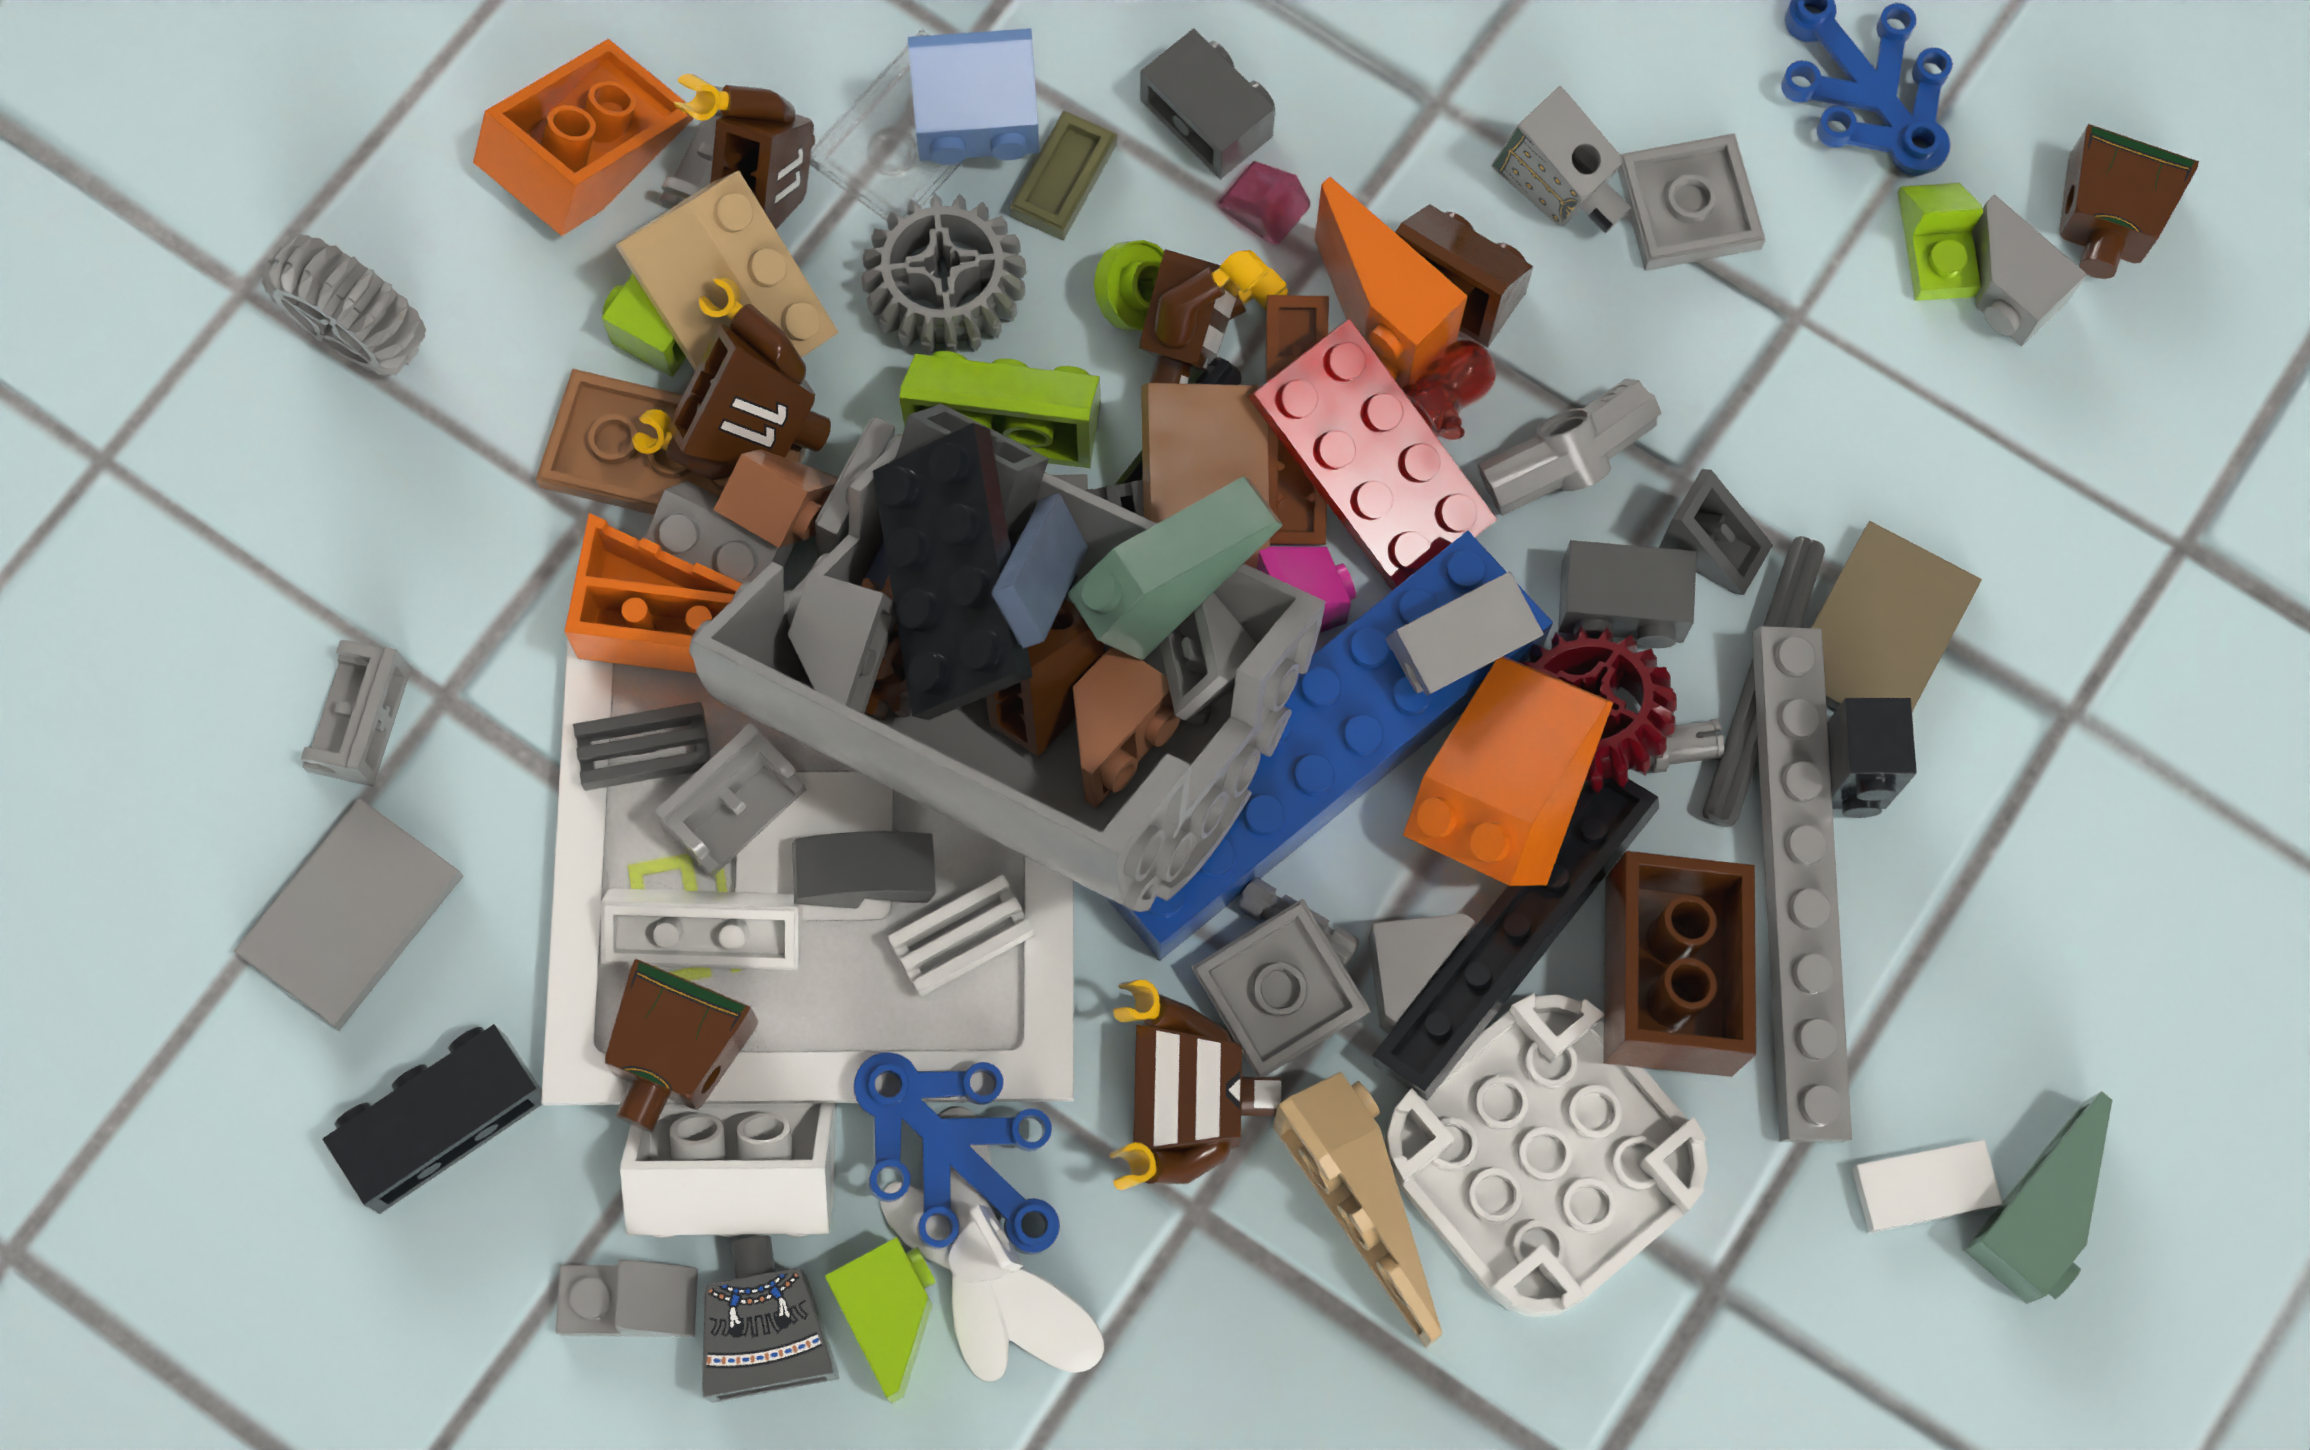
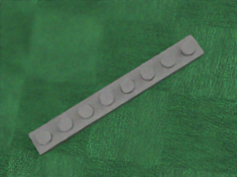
M1761 626L1752 633L1779 1142H1846L1852 1140L1822 629Z

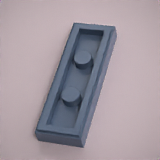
M1060 493L1039 500L992 590V596L1022 648L1044 642L1088 549Z

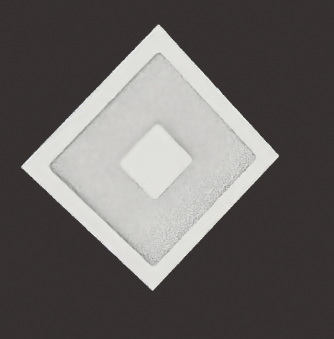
M567 638L541 1103L543 1105H620L631 1084L615 1076L605 1064V1055L632 965L601 964V900L608 890L647 889L794 894L792 843L795 839L834 833L869 831L933 833L936 893L928 903L865 898L858 909L803 905L799 970L655 966L750 1006L759 1021L755 1031L704 1104L857 1103L854 1095V1079L858 1069L868 1058L883 1052L897 1053L906 1057L912 1062L918 1072L967 1071L976 1063H991L1000 1070L1003 1076L1002 1091L992 1102L1074 1101V881L721 703L708 693L696 673L578 659ZM701 702L704 708L711 758L751 722L760 731V734L796 769L794 774L805 785L806 791L711 878L663 830L654 812L696 772L585 791L580 781L579 772H581V768L577 758L576 748L578 746L577 739L574 736V723ZM692 724L614 737L593 741L592 745L693 727ZM695 744L657 750L656 752L594 761L595 769L696 752ZM1003 874L1012 894L1019 901L1024 915L1031 922L1035 935L930 993L919 997L893 951L887 936ZM998 898L908 947L910 953L1002 904ZM1009 917L919 966V969L924 975L1013 927L1014 924ZM978 1072L971 1076L970 1085L975 1093L988 1095L993 1092L994 1081L989 1074ZM882 1074L877 1077L875 1087L880 1095L893 1097L900 1092V1082L894 1075ZM965 1096L922 1099L924 1102H970ZM670 1099L666 1102V1104H680Z

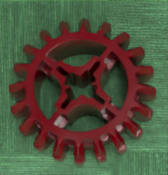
M1581 626L1576 633V640L1568 642L1555 632L1554 637L1551 639L1552 649L1547 650L1533 644L1532 650L1529 653L1530 662H1517L1613 702L1585 781H1590V786L1597 794L1603 787V779L1612 778L1618 785L1624 788L1628 782V770L1631 769L1646 776L1647 771L1650 769V757L1663 758V754L1667 750L1666 738L1672 737V734L1675 732L1676 718L1674 711L1677 710L1676 693L1673 692V688H1671V676L1666 667H1657V657L1653 653L1652 648L1637 652V642L1632 634L1617 644L1613 642V634L1608 627L1601 633L1599 639L1588 638V634ZM1620 687L1627 690L1637 700L1641 707L1638 714L1626 709V702L1617 697V691Z

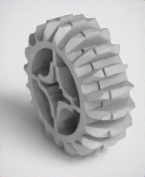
M934 193L930 201L931 207L921 209L918 203L910 199L907 205L909 216L904 218L890 211L887 217L889 231L874 229L871 236L874 248L866 249L863 254V264L867 271L863 272L861 282L863 291L869 294L866 299L868 309L873 315H881L879 318L880 326L886 334L899 330V342L905 348L920 338L922 351L927 355L933 352L937 343H945L947 351L957 353V342L967 340L969 346L978 351L981 346L980 333L984 331L998 338L1002 332L1000 319L1014 321L1017 315V306L1014 301L1023 300L1025 296V282L1021 278L1026 275V261L1022 256L1018 255L1021 252L1020 241L1016 234L1007 235V222L1003 219L1002 215L989 220V209L985 206L984 202H981L971 211H967L966 200L961 194L956 197L952 206H943L941 198ZM952 242L962 243L976 250H963L956 247ZM928 245L922 253L910 256L919 248ZM942 258L946 259L947 272H950V277H947V292H943L941 278L938 273H941L940 259ZM981 293L969 303L959 306L961 301L968 295ZM905 295H910L912 300H927L933 303L937 309L920 306L909 300Z
M298 234L296 237L291 236L283 247L279 246L268 260L270 265L262 274V283L265 291L269 293L271 300L282 308L285 315L298 323V327L306 330L316 341L322 342L332 351L360 365L366 371L373 370L378 375L385 376L397 375L405 364L409 365L418 353V347L425 338L426 332L418 311L409 306L407 298L399 295L392 288V284L382 280L375 274L374 270L362 265L355 257H350L343 253L337 246H329L320 238Z

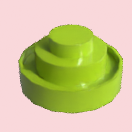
M1146 240L1117 243L1105 251L1097 264L1094 278L1096 302L1103 316L1114 327L1128 332L1143 331L1164 251L1157 244Z

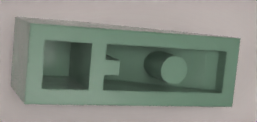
M1243 476L1114 547L1067 594L1098 641L1137 659L1144 660L1272 537L1283 524L1252 481Z
M2102 1091L2084 1101L2003 1200V1205L1995 1210L1963 1250L2027 1304L2047 1296V1294L2054 1299L2058 1298L2072 1284L2081 1271V1268L2074 1263V1260L2086 1247L2112 1106V1099Z

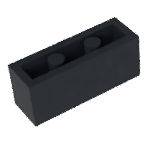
M495 1024L486 1030L483 1027H476L463 1033L448 1047L450 1054L429 1068L423 1064L406 1071L393 1082V1092L372 1106L366 1102L349 1109L335 1121L334 1125L337 1129L322 1138L365 1206L381 1214L543 1105L541 1103L542 1089L508 1037Z

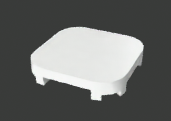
M1534 993L1513 1004L1508 1012L1479 1035L1428 1101L1421 1098L1413 1088L1408 1091L1396 1106L1385 1137V1146L1400 1190L1491 1297L1506 1309L1530 1317L1558 1315L1587 1298L1690 1210L1704 1192L1703 1186L1708 1170L1704 1143L1707 1138L1695 1117L1688 1120L1644 1068L1604 1064V1022L1602 1018L1605 1014L1586 999L1582 1002L1559 994L1535 996Z

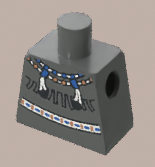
M771 1236L747 1237L731 1242L736 1279L706 1285L703 1397L715 1403L838 1380V1368L806 1274L801 1268L776 1271Z

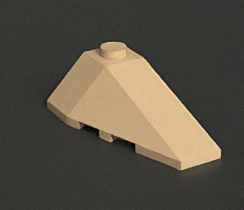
M1339 1072L1288 1097L1278 1104L1272 1128L1423 1346L1427 1348L1443 1333L1380 1126L1374 1119L1380 1114V1110L1371 1094L1361 1082L1357 1081L1350 1085L1342 1072Z

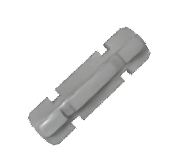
M1254 878L1242 892L1238 908L1241 912L1259 922L1261 918L1268 920L1298 901L1286 894L1280 898L1275 893L1276 888L1259 878ZM1311 910L1346 967L1358 948L1359 940L1356 936L1339 926L1335 930L1328 926V919Z

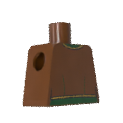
M2088 124L2068 159L2059 234L2064 240L2085 247L2079 267L2091 277L2109 279L2115 276L2120 259L2133 264L2141 263L2165 228L2194 176L2199 161Z
M635 958L630 969L605 1055V1064L615 1076L631 1083L615 1116L639 1129L653 1132L668 1099L695 1110L702 1107L755 1031L759 1021L752 1008Z

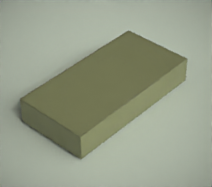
M1063 110L1009 206L1010 217L1064 241L1117 145V134Z

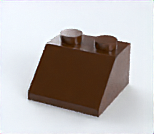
M1429 204L1403 221L1395 233L1468 296L1459 331L1488 348L1526 294L1534 266L1527 263L1523 255L1514 247L1505 243H1494L1474 231L1472 225L1462 216L1454 212L1444 213Z

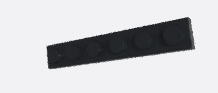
M1612 778L1603 779V787L1598 794L1589 784L1578 798L1548 884L1507 886L1372 1054L1374 1065L1408 1089L1413 1088L1421 1098L1428 1101L1658 811L1659 797L1629 778L1624 788L1618 785Z

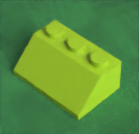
M937 351L931 356L914 355L901 385L899 395L904 426L909 415L943 404L1049 458L1048 463L1091 468L1101 402L1100 376L1089 375L1087 371L1074 366H1059L1054 370L1029 368L1021 361L1008 358L996 359L992 363L967 360L963 355L951 351Z

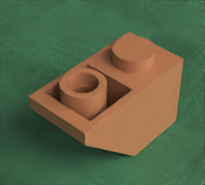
M762 449L743 453L713 510L774 546L781 548L816 535L815 521L835 486L838 477Z
M1110 647L1073 686L1085 801L1095 808L1111 791L1119 792L1130 782L1137 770L1138 762L1154 745L1156 747L1164 745L1172 737L1180 721V718L1176 717L1174 713L1167 676L1143 660L1137 659L1114 647Z

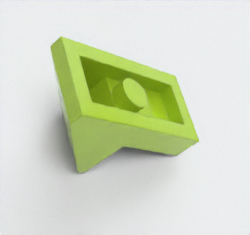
M1961 183L1901 186L1898 190L1915 301L1975 297L1981 288L1972 231L1983 214L1982 205Z

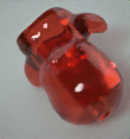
M1457 340L1426 367L1425 372L1417 378L1415 384H1408L1401 389L1437 438L1441 436L1449 440H1457L1465 434L1464 429L1461 427L1462 421L1459 413L1462 409L1481 400L1492 389L1496 378L1495 363L1490 353L1482 345L1470 340Z

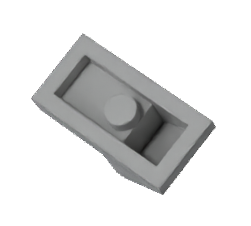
M619 1260L618 1265H560L556 1334L560 1336L695 1337L698 1269L695 1267L636 1260Z

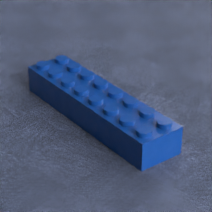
M1468 530L1313 654L1307 673H1299L1296 685L1284 705L1291 709L1292 713L1273 755L1270 757L1263 754L1260 755L1256 773L1247 787L1252 793L1221 843L1189 882L1167 901L1156 896L1149 911H1133L1105 897L1159 961L1238 898L1252 879H1261L1464 712L1495 661L1428 696L1424 691L1417 694L1402 670L1394 652L1390 650L1385 638L1404 625L1507 573ZM1519 586L1544 633L1540 638L1505 655V657L1512 660L1525 662L1530 658L1529 653L1532 650L1533 644L1544 647L1553 622Z

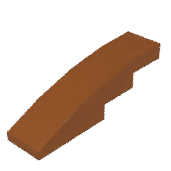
M1267 295L1265 382L1328 334L1329 296ZM1268 425L1269 506L1283 524L1270 537V544L1326 545L1327 503Z

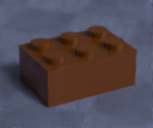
M1626 851L1605 877L1604 1064L1733 1077L1756 1055L1755 865Z

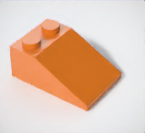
M607 39L485 110L473 163L558 234L563 236L601 212L694 118L674 105V102H687L611 40Z
M1328 177L1321 184L1315 232L1316 245L1346 320L1350 319L1402 391L1407 395L1456 347L1468 296L1333 178Z
M1505 656L1497 659L1425 772L1403 836L1509 886L1547 885L1613 702Z

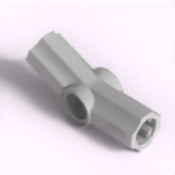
M1626 378L1585 408L1567 410L1549 418L1540 425L1537 430L1538 436L1479 463L1480 476L1498 512L1503 516L1559 488L1564 491H1574L1589 487L1602 480L1611 470L1609 459L1657 426L1656 419L1662 413L1655 395L1648 392L1639 380Z

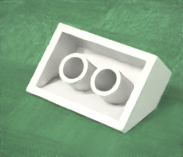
M837 1103L703 1104L698 1110L682 1104H665L653 1132L630 1125L620 1166L626 1234L652 1235L660 1238L675 1235L737 1237L743 1234H786L800 1237L809 1234H829L835 1195Z

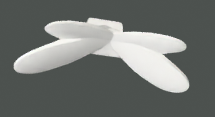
M958 1106L950 1108L939 1115L941 1119L977 1118L966 1107ZM989 1145L970 1146L992 1167ZM950 1167L951 1210L958 1218L959 1233L956 1239L945 1248H929L918 1237L917 1224L923 1215L922 1190L910 1185L907 1192L899 1200L894 1202L880 1201L881 1209L888 1224L905 1244L913 1249L918 1247L924 1257L950 1269L952 1272V1310L955 1334L964 1360L979 1379L995 1381L1003 1376L1008 1364L1009 1340L1045 1363L1069 1372L1086 1371L1095 1366L1102 1358L1104 1352L1103 1337L1094 1319L1063 1290L1039 1275L1022 1268L1024 1265L990 1208L991 1205L953 1168ZM902 1182L891 1183L884 1192H897L901 1188ZM934 1215L928 1218L926 1232L932 1239L944 1240L950 1234V1223L945 1217Z

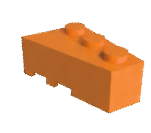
M589 513L564 632L578 659L697 674L693 657H691L689 652L692 637L703 622L713 620L732 601L742 583L697 562L695 565L662 551L660 545L643 537L641 540L636 539L609 526L606 520Z

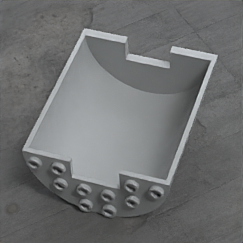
M901 434L894 436L888 443L884 453L866 470L858 471L850 481L846 492V503L849 505V533L830 554L825 553L817 559L811 572L861 586L862 580L867 575L884 541L873 470L895 460L902 438ZM1046 472L1044 473L1031 512L1032 515L1040 499L1056 493L1061 494L1088 546L1076 572L1077 578L1072 588L1114 547L1157 524ZM1024 529L1009 535V541L1017 544ZM773 561L752 582L746 581L736 591L732 601L713 620H707L697 628L692 637L689 652L691 657H693L696 671L703 687L721 703L1133 911L1143 912L1150 910L1156 896L1167 901L1189 882L1221 843L1252 794L1247 787L1256 773L1260 755L1263 754L1268 757L1273 755L1292 713L1291 709L1284 705L1296 685L1299 673L1305 674L1308 671L1318 639L1326 601L1243 563L1213 592L1257 643V646L1238 667L1235 686L1223 697L1210 704L1211 713L1205 724L1195 725L1180 718L1178 727L1172 737L1161 747L1154 745L1138 762L1137 770L1130 782L1119 792L1111 791L1096 808L1085 801L1076 718L1045 751L1037 756L989 725L986 697L931 720L911 716V710L910 716L903 718L894 713L889 706L885 719L878 720L868 715L867 710L862 714L814 690L788 636L791 625L787 619L792 596L799 587L805 586L808 575L792 591L784 592L783 566ZM1067 596L1066 600L1073 603L1070 597ZM890 637L888 644L894 642V639ZM1159 644L1143 661L1167 676ZM875 681L873 688L880 689L879 683Z

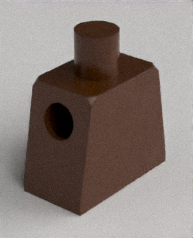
M1066 599L1063 600L1044 642L1028 647L1033 677L986 696L989 725L1037 756L1045 751L1076 718L1073 686L1104 655V643L1096 639L1076 606Z

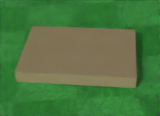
M1869 521L1811 628L1822 629L1826 705L1837 710L1845 698H1911L1913 712L1982 579Z

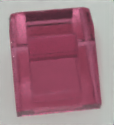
M1256 161L1250 164L1218 202L1222 211L1265 241L1274 245L1281 243L1311 205L1297 175Z

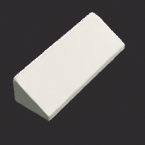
M610 889L601 900V964L633 965L636 958L653 966L799 970L803 904H794V894Z

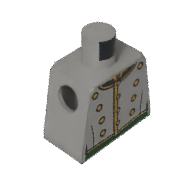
M1561 86L1556 88L1517 125L1491 165L1497 173L1560 226L1566 225L1582 210L1606 234L1632 208L1608 184L1609 180L1623 164L1621 155Z

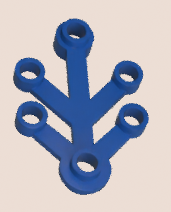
M1791 0L1785 15V26L1788 32L1794 38L1803 42L1819 41L1850 79V81L1821 76L1817 66L1804 60L1790 64L1785 72L1781 89L1789 100L1798 103L1816 100L1837 104L1827 108L1821 116L1817 126V136L1820 141L1833 148L1851 145L1888 152L1894 165L1901 172L1911 176H1921L1939 169L1950 152V139L1945 129L1936 122L1941 86L1946 82L1953 63L1950 55L1940 48H1927L1919 54L1912 68V77L1918 86L1911 114L1897 97L1905 42L1910 38L1916 25L1914 11L1902 3H1893L1884 8L1876 25L1880 44L1875 69L1834 19L1837 13L1834 0ZM1805 6L1815 7L1822 13H1811ZM1887 20H1899L1904 24L1905 28L1895 29L1888 24ZM1932 63L1940 69L1941 73H1929L1923 64ZM1795 76L1804 77L1809 81L1810 86L1800 87L1793 82L1792 78ZM1847 107L1876 112L1886 126L1857 122L1855 114ZM1830 121L1840 122L1845 126L1846 131L1835 132L1830 129L1827 123ZM1912 139L1924 141L1928 144L1929 148L1917 147L1912 142Z
M892 1052L878 1053L863 1062L854 1079V1095L857 1103L863 1111L874 1117L875 1167L871 1171L868 1180L869 1189L874 1197L883 1202H894L903 1197L910 1186V1173L907 1167L900 1162L902 1119L922 1139L923 1215L917 1224V1234L924 1245L932 1249L945 1248L956 1239L959 1233L958 1218L951 1210V1167L1005 1219L1003 1230L1016 1251L1032 1255L1049 1248L1055 1242L1060 1229L1059 1218L1054 1208L1041 1199L1031 1198L1025 1200L970 1147L980 1145H1015L1024 1151H1035L1041 1148L1051 1136L1052 1125L1048 1116L1038 1109L1031 1108L1021 1111L1016 1117L941 1119L922 1099L965 1096L967 1100L974 1104H989L998 1097L1003 1088V1076L1000 1070L991 1063L979 1062L972 1065L967 1071L918 1072L912 1062L900 1054ZM978 1072L989 1074L994 1081L993 1092L988 1095L975 1093L970 1085L971 1076ZM882 1074L894 1075L900 1082V1092L893 1097L880 1095L875 1087L877 1077ZM1032 1118L1040 1123L1042 1136L1038 1141L1028 1142L1020 1136L1019 1123L1023 1119ZM891 1168L900 1174L902 1185L897 1192L886 1193L878 1187L877 1175L881 1170ZM1036 1213L1043 1218L1045 1230L1042 1236L1031 1238L1023 1232L1021 1221L1025 1214ZM931 1216H943L950 1223V1234L946 1239L934 1240L927 1234L926 1222Z

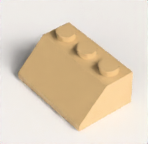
M739 170L710 183L615 244L695 371L719 324L728 327L731 324V320L726 315L711 317L705 314L699 305V297L705 296L716 307L723 309L726 307L728 294L713 281V279L718 277L733 280L741 292L740 304L743 306L752 304L786 333L801 358L839 333Z

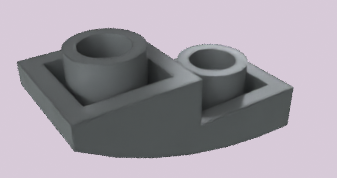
M897 831L847 832L797 838L792 843L794 904L858 909L865 898L928 903L936 893L933 833Z

